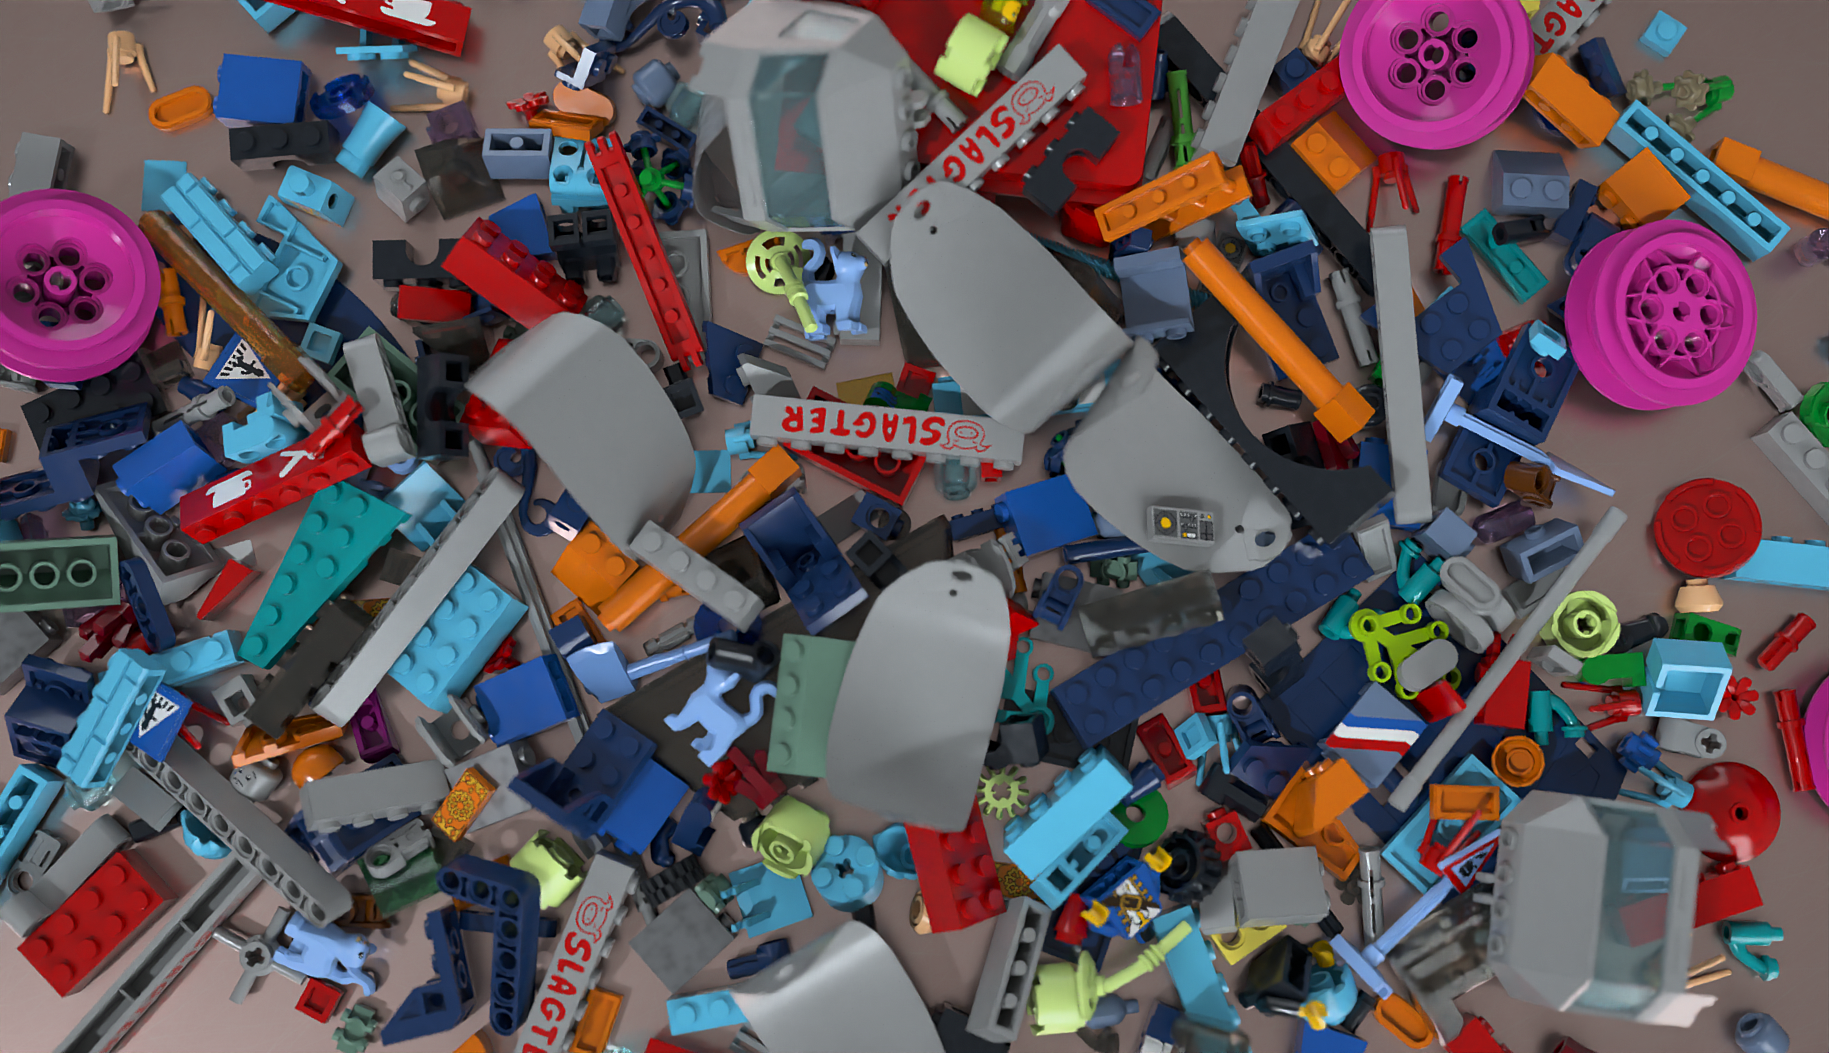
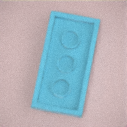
M1470 753L1462 759L1440 784L1500 786V821L1478 820L1458 847L1475 830H1479L1481 835L1474 842L1495 831L1501 825V821L1522 801ZM1429 797L1384 845L1380 852V855L1423 895L1445 878V875L1441 878L1418 863L1422 854L1416 850L1423 841L1430 820ZM1438 819L1430 846H1433L1436 841L1447 848L1468 820Z

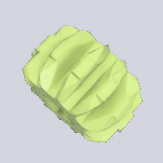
M986 766L990 777L987 779L981 774L979 780L985 784L984 787L978 786L976 793L984 792V796L977 798L979 805L986 801L989 802L984 808L983 814L988 816L992 809L996 807L995 815L997 820L1002 819L1003 808L1007 809L1011 818L1016 816L1011 805L1015 803L1019 808L1024 809L1026 804L1017 799L1018 795L1029 796L1030 791L1027 789H1018L1019 785L1027 782L1026 776H1021L1014 780L1013 778L1019 770L1016 766L1010 769L1008 775L1005 774L1006 767L999 769V773L995 774L994 770H989L988 766ZM1003 782H1006L1009 785L1006 790L1010 791L1008 797L1000 796L998 800L995 799L992 795L996 792L991 790L995 783L1002 785Z

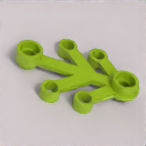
M1404 604L1399 610L1378 615L1371 609L1356 611L1351 616L1348 627L1353 638L1363 643L1369 665L1367 671L1369 679L1376 682H1386L1391 677L1390 666L1381 661L1378 647L1379 642L1387 647L1396 681V695L1403 700L1414 699L1419 691H1410L1408 695L1404 693V687L1397 679L1398 665L1418 651L1410 645L1428 640H1445L1449 635L1447 624L1443 621H1432L1426 627L1393 635L1383 628L1400 622L1404 624L1419 622L1422 612L1418 605ZM1408 608H1410L1413 612V618L1411 620H1409L1406 616V611ZM1365 620L1370 622V630L1368 632L1363 626ZM1436 625L1440 628V635L1438 637L1435 636L1433 631ZM1378 666L1383 670L1381 678H1378L1376 675ZM1455 666L1449 671L1452 677L1449 684L1453 689H1456L1461 682L1460 671ZM1446 674L1436 681H1447Z

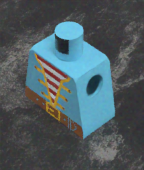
M290 165L278 191V197L285 205L342 228L355 201L354 196L335 182ZM335 197L333 205L329 208V199Z

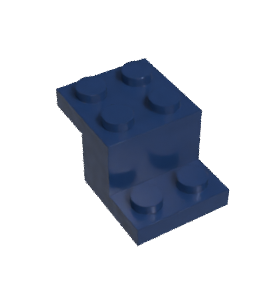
M28 654L21 663L26 686L4 714L13 755L57 769L56 767L63 756L61 754L63 746L72 739L78 727L77 720L79 716L87 710L93 699L92 692L95 688L94 676L92 672L84 668L72 667L58 663L51 658H41Z

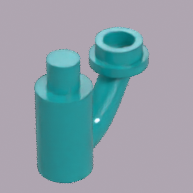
M1407 537L1404 541L1400 540L1398 543L1402 548L1396 572L1399 588L1398 594L1409 604L1419 605L1440 582V569L1445 560L1437 556L1430 564L1424 562L1410 578L1412 557L1418 560L1423 548L1413 539Z
M1351 588L1346 595L1338 596L1318 626L1319 631L1324 636L1332 640H1338L1339 638L1354 639L1349 631L1348 624L1351 616L1359 609L1357 602L1362 596L1361 592ZM1373 609L1378 615L1385 613L1380 609ZM1366 620L1367 622H1364L1363 626L1368 632L1370 630V622Z
M1528 691L1529 732H1534V740L1538 745H1549L1548 731H1553L1552 709L1561 716L1567 727H1561V731H1564V738L1586 737L1585 730H1588V726H1581L1571 708L1562 698L1551 693V691Z
M1725 920L1722 925V938L1724 943L1729 945L1735 957L1758 972L1763 981H1770L1778 977L1779 965L1777 960L1770 958L1768 955H1762L1758 959L1747 950L1746 945L1769 946L1771 941H1782L1784 937L1783 929L1781 927H1771L1768 922Z

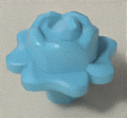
M90 496L82 502L73 503L70 501L68 509L62 512V516L65 517L66 521L73 520L79 522L81 530L88 531L95 527L93 519L98 517L103 510L99 501H95Z

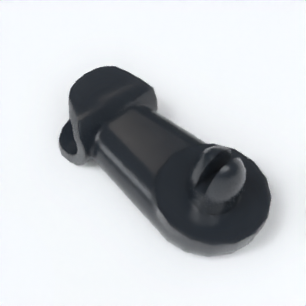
M1653 612L1645 615V618L1620 623L1619 637L1609 652L1614 654L1626 653L1653 638H1663L1669 630L1667 620L1658 613Z

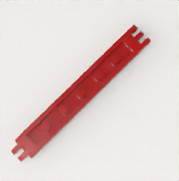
M614 130L609 133L612 147H609L604 136L596 138L600 152H597L592 141L584 143L585 149L670 358L673 362L679 361L683 371L687 372L692 369L688 359L689 356H691L696 367L704 365L700 352L704 351L705 348L617 131Z

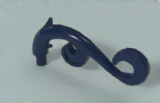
M664 0L647 15L625 40H622V42L609 41L618 45L616 52H622L640 40L656 24L659 32L665 38L672 40L680 39L686 35L689 29V19L679 11L683 8H697L703 11L705 15H702L701 19L709 22V28L713 32L724 24L728 18L725 9L718 0ZM676 13L675 19L671 20V16ZM629 19L626 29L632 31L634 27Z
M512 447L498 449L493 457L494 466L499 467L512 478L522 475L521 484L525 486V491L518 503V515L521 526L527 533L537 537L548 536L554 533V531L543 525L555 506L554 502L544 498L535 499L533 502L534 506H541L546 511L545 520L539 524L533 523L527 513L537 469L536 450L534 447L531 450L520 448L521 459L515 463L511 458L517 453L516 449Z

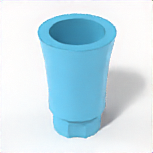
M367 100L358 121L342 146L344 148L338 154L336 161L362 178L370 166L373 167L389 145L407 127Z

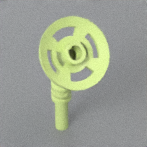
M766 230L751 242L747 250L746 269L748 275L761 290L771 294H786L790 304L795 306L805 332L813 333L818 329V326L807 300L809 296L802 281L803 268L811 259L810 251L802 248L804 240L794 232H770ZM785 237L783 246L776 245L767 250L762 245L771 238ZM795 245L801 250L803 267H799V256L793 248ZM789 252L793 255L794 265H791V259L787 255ZM756 256L760 257V268L765 275L763 279L758 275L755 267ZM766 259H769L768 263L772 269L770 272L766 268ZM776 278H782L785 285L774 286Z
M1183 920L1156 945L1151 944L1149 946L1150 950L1145 949L1143 951L1144 955L1139 954L1137 956L1138 961L1108 978L1105 975H1098L1089 951L1083 950L1078 964V997L1083 1020L1091 1021L1099 996H1106V993L1116 990L1147 971L1152 972L1154 970L1153 966L1158 967L1160 965L1159 961H1165V955L1192 932L1190 925Z

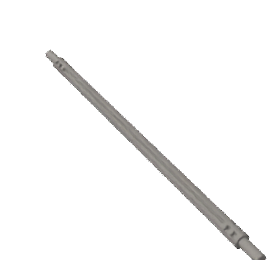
M475 439L469 442V448L479 472L476 476L480 484L493 468L490 466L483 444ZM510 512L497 529V533L522 600L529 606L527 614L542 654H557L581 716L567 721L577 745L590 727V723L569 666L548 632L554 626L513 515ZM610 835V838L614 846L616 839ZM614 846L617 855L640 864L636 873L641 876L639 884L646 881L647 876L639 855L633 852L631 856H628ZM638 884L632 898L637 911L642 912L646 925H649L657 917L655 908L651 907L642 888Z

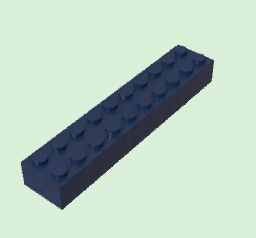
M1309 534L1285 548L1281 554L1277 555L1264 567L1247 571L1053 688L1049 693L1081 746L1086 750L1244 654L1245 650L1242 640L1273 616H1276L1282 624L1288 622L1292 625L1375 573L1351 535L1331 549L1327 543L1320 547Z

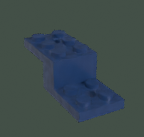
M1527 323L1522 326L1496 382L1476 392L1467 413L1535 446L1545 442L1579 367L1568 346H1566L1567 351L1559 360L1554 359L1550 355L1545 357L1537 353L1530 345L1529 328L1532 325ZM1536 361L1545 366L1546 375L1544 378L1538 376L1534 370ZM1460 425L1437 476L1489 507L1495 508L1499 506L1507 489L1504 484V474L1507 466L1512 461L1520 462L1522 456ZM1477 454L1484 456L1487 461L1485 471L1480 470L1475 464V456Z
M148 402L46 428L38 457L42 467L0 478V520L11 521L19 518L24 513L36 510L45 512L53 509L58 504L70 501L78 503L94 495L101 465L98 459L108 455L109 452L120 449L133 450L147 442L152 416Z

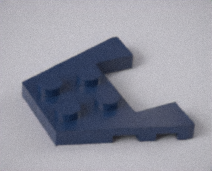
M1465 237L1439 256L1441 262L1458 281L1459 285L1415 317L1418 358L1445 376H1448L1503 334L1469 242ZM1376 304L1363 312L1359 319L1367 326L1370 325L1378 330Z

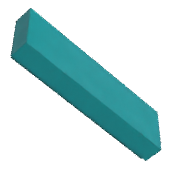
M1484 208L1461 227L1460 234L1468 240L1469 245L1522 305L1547 285L1549 280L1516 243L1502 246L1496 245L1492 229L1498 222Z

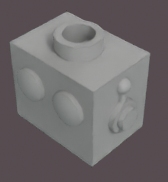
M398 155L373 176L378 198L405 222L422 211L430 202L426 180Z

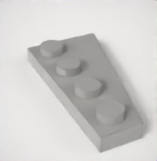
M706 229L658 232L703 342L705 350L701 351L700 354L704 362V352H707L706 334L702 332L703 321L712 322L708 231ZM689 356V362H693L691 356Z

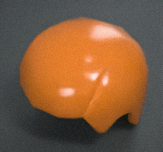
M1526 736L1506 737L1496 744L1491 755L1492 768L1496 776L1504 783L1513 787L1532 785L1541 778L1545 767L1543 751L1535 741Z
M316 744L308 747L296 757L291 771L293 782L301 789L305 782L322 779L345 760L330 745Z

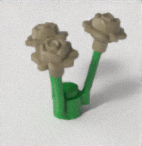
M1642 69L1640 72H1635L1633 78L1626 85L1627 99L1632 102L1638 100L1646 107L1651 105L1652 97L1655 94H1661L1662 91L1672 90L1671 96L1676 99L1675 104L1678 108L1685 107L1689 111H1694L1697 109V105L1707 104V108L1693 117L1689 116L1684 119L1681 114L1674 115L1669 113L1666 115L1664 122L1690 144L1696 138L1692 129L1697 126V123L1712 112L1721 110L1722 102L1730 100L1734 95V84L1728 76L1721 75L1709 79L1705 78L1704 74H1695L1691 70H1685L1683 76H1676L1672 83H1662L1661 81H1653V76L1649 75L1648 70Z

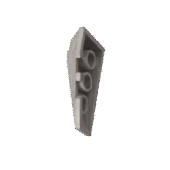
M115 481L96 486L95 495L114 535L117 537L126 560L139 556L146 562L163 605L186 599L223 568V562L208 542L201 544L180 530V519L176 516L169 517L165 513L160 515L150 507L143 508L134 496L130 495L127 497L124 495Z

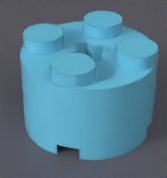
M853 835L830 836L825 844L823 854L811 870L812 882L822 898L834 909L842 912L858 911V909L872 904L880 895L884 885L883 869L874 849L865 840ZM849 869L853 870V874H846L845 878L842 877L844 872H848Z

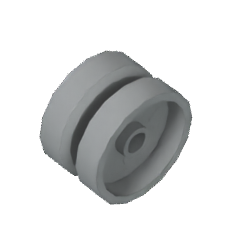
M1444 589L1436 590L1425 602V607L1435 621H1443L1447 624L1449 636L1475 653H1483L1494 641L1493 631H1504L1515 619L1512 607L1503 596L1498 610L1490 615L1473 613L1450 591Z

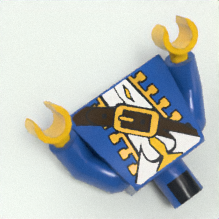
M1161 846L1157 847L1154 855L1150 853L1144 855V859L1147 861L1146 864L1126 855L1083 892L1080 898L1090 910L1088 912L1083 911L1082 916L1087 919L1089 929L1110 938L1118 935L1129 940L1135 937L1137 942L1141 944L1152 940L1155 936V930L1150 922L1162 911V905L1159 900L1160 874L1169 867L1172 857Z

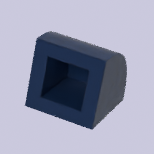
M577 615L548 630L556 647L567 663L566 657L581 649L598 644L585 617Z

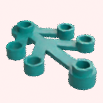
M1019 637L1018 642L1025 641L1029 648L1026 653H1021L1017 649L1013 676L1006 668L1001 699L1013 700L1022 712L1000 710L998 708L994 724L997 722L1003 723L1013 714L1042 712L1048 735L1053 730L1055 724L1054 715L1047 707L1049 683L1054 677V670L1045 663L1039 664L1033 669L1032 676L1036 682V688L1032 702L1025 693L1029 655L1032 653L1034 645L1030 638ZM1040 668L1047 669L1049 673L1047 680H1041L1038 677L1037 672Z

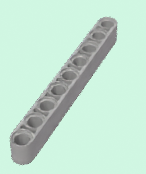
M1405 224L1370 228V247L1391 485L1395 497H1393L1394 517L1396 525L1427 523L1432 521V506L1407 229Z
M499 467L489 471L314 696L310 705L311 710L338 727H343L352 718L520 501L524 494L525 486Z
M178 735L176 736L162 763L128 742L124 751L310 923L322 928L350 910L352 898L347 889L250 800L240 794L228 780Z

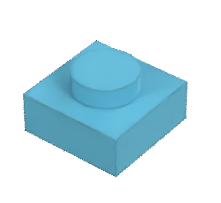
M1660 10L1655 14L1639 38V41L1666 58L1672 52L1687 27Z
M1537 319L1529 328L1530 345L1540 355L1545 357L1550 355L1554 359L1559 360L1567 351L1565 337Z
M310 322L298 353L333 366L344 335Z
M1196 712L1174 730L1186 759L1196 760L1218 742L1205 713Z

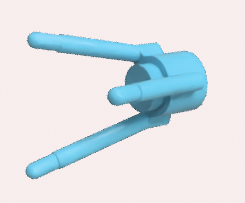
M751 420L734 424V428L725 430L729 455L739 454L740 460L749 458L760 459L767 453L765 451H750L751 448H756L755 439H752L749 435ZM787 453L793 460L799 459V457Z
M1229 714L1207 716L1218 741L1216 744H1219L1223 772L1228 774L1230 766L1227 743L1231 742L1232 738L1235 750L1241 745L1237 727L1232 723V718ZM1207 751L1198 758L1196 785L1198 787L1203 781Z
M1659 760L1655 767L1665 774L1663 777L1644 767L1638 768L1641 774L1658 783L1656 792L1660 795L1659 797L1626 789H1620L1618 793L1633 799L1655 803L1664 808L1674 805L1682 809L1691 801L1694 786L1682 780L1683 775L1671 770Z

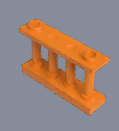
M1212 151L1095 209L1094 213L1104 241L1112 242L1142 227L1153 230L1151 238H1153V243L1252 197L1253 194L1242 165L1239 164L1224 172L1218 153Z

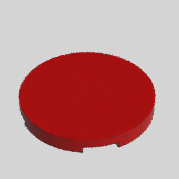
M1699 478L1679 485L1665 497L1656 515L1654 534L1662 555L1676 569L1694 577L1717 578L1739 570L1752 559L1761 542L1762 519L1755 501L1741 487L1714 478Z

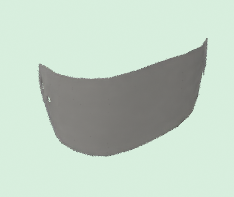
M825 0L808 1L810 3L874 15L889 32L888 27L881 18L870 10L840 2ZM811 16L802 21L784 38L840 39L855 25L841 22L830 24L831 20ZM818 54L763 55L752 90L751 103L786 72ZM704 93L699 111L692 196L697 210L704 219L723 228L743 235L759 233V228L726 219L727 217L710 211L715 205L727 209L736 208L738 210L742 206L738 191L710 160L705 151L706 147L722 128L728 124L724 97Z
M941 180L922 187L903 202L891 229L890 265L896 296L918 334L939 363L969 397L997 422L1017 432L1030 433L1091 385L1134 346V342L1099 307L1057 259L997 205L971 190L952 182ZM925 200L929 201L930 209L921 218H915L913 211L918 203ZM931 226L937 227L936 234L930 233Z
M567 312L553 314L509 342L470 376L471 379L464 384L466 389H469L485 400L523 434L578 504L598 524L610 541L627 557L634 561L640 559L629 546L649 520L666 532H669L681 517L692 488L696 470V457L689 435L666 392L649 367L624 338L606 325L580 314ZM663 515L664 518L659 522V517Z
M1137 336L1134 340V346L1127 351L1066 444L1063 460L1066 474L1074 489L1099 515L1121 533L1147 551L1177 567L1195 572L1212 573L1252 571L1264 567L1277 555L1281 554L1292 538V519L1288 510L1263 483V479L1256 471H1253L1240 457L1241 455L1221 436L1219 431L1155 369L1158 361L1156 350L1146 339ZM1155 505L1213 512L1214 545L1211 547H1199L1148 541L1146 508ZM1241 525L1244 531L1237 533L1235 530L1236 526ZM1271 531L1276 535L1274 542L1269 546L1260 547L1255 543L1256 537L1262 532Z
M960 560L929 562L902 575L878 597L863 625L849 659L829 730L826 753V778L829 792L834 798L880 813L876 815L907 824L941 831H963L966 827L999 708L1011 635L1008 604L1001 581L994 574ZM956 570L966 571L973 576V579H958L953 576L952 572ZM954 589L957 591L958 594L956 596H951L949 594V591Z
M850 920L728 990L769 1053H945L931 1017L907 973L890 947L875 931L862 922Z

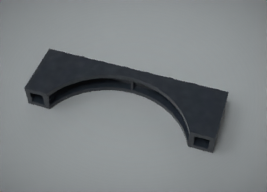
M1212 294L1192 312L1195 331L1186 333L1187 336L1180 339L1170 340L1164 337L1153 346L1159 355L1157 364L1167 375L1173 371L1180 380L1176 385L1188 398L1193 394L1201 402L1197 407L1198 410L1209 422L1216 419L1223 428L1219 433L1231 447L1237 443L1245 451L1240 456L1253 471L1258 467L1267 476L1263 483L1275 496L1281 492L1289 502L1285 507L1297 521L1304 518L1311 525L1307 532L1321 547L1324 543H1327L1333 549L1395 497L1394 491L1371 465L1345 470H1325L1304 466L1273 452L1250 432L1237 410L1230 384L1229 364L1231 349L1240 325Z

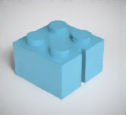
M1653 638L1646 659L1647 666H1644L1646 686H1637L1636 689L1640 696L1645 716L1714 721L1733 670L1723 644L1719 642Z

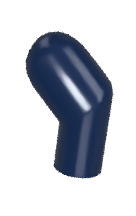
M671 816L666 819L650 842L651 860L655 865H660L663 868L670 867L675 861V855L670 850L669 839L674 835L678 822Z

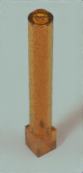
M151 210L141 216L138 227L146 236L150 245L262 358L260 361L287 388L301 395L316 379L301 365L297 358L300 356L303 358L308 357L318 368H322L297 343L291 341L163 210Z

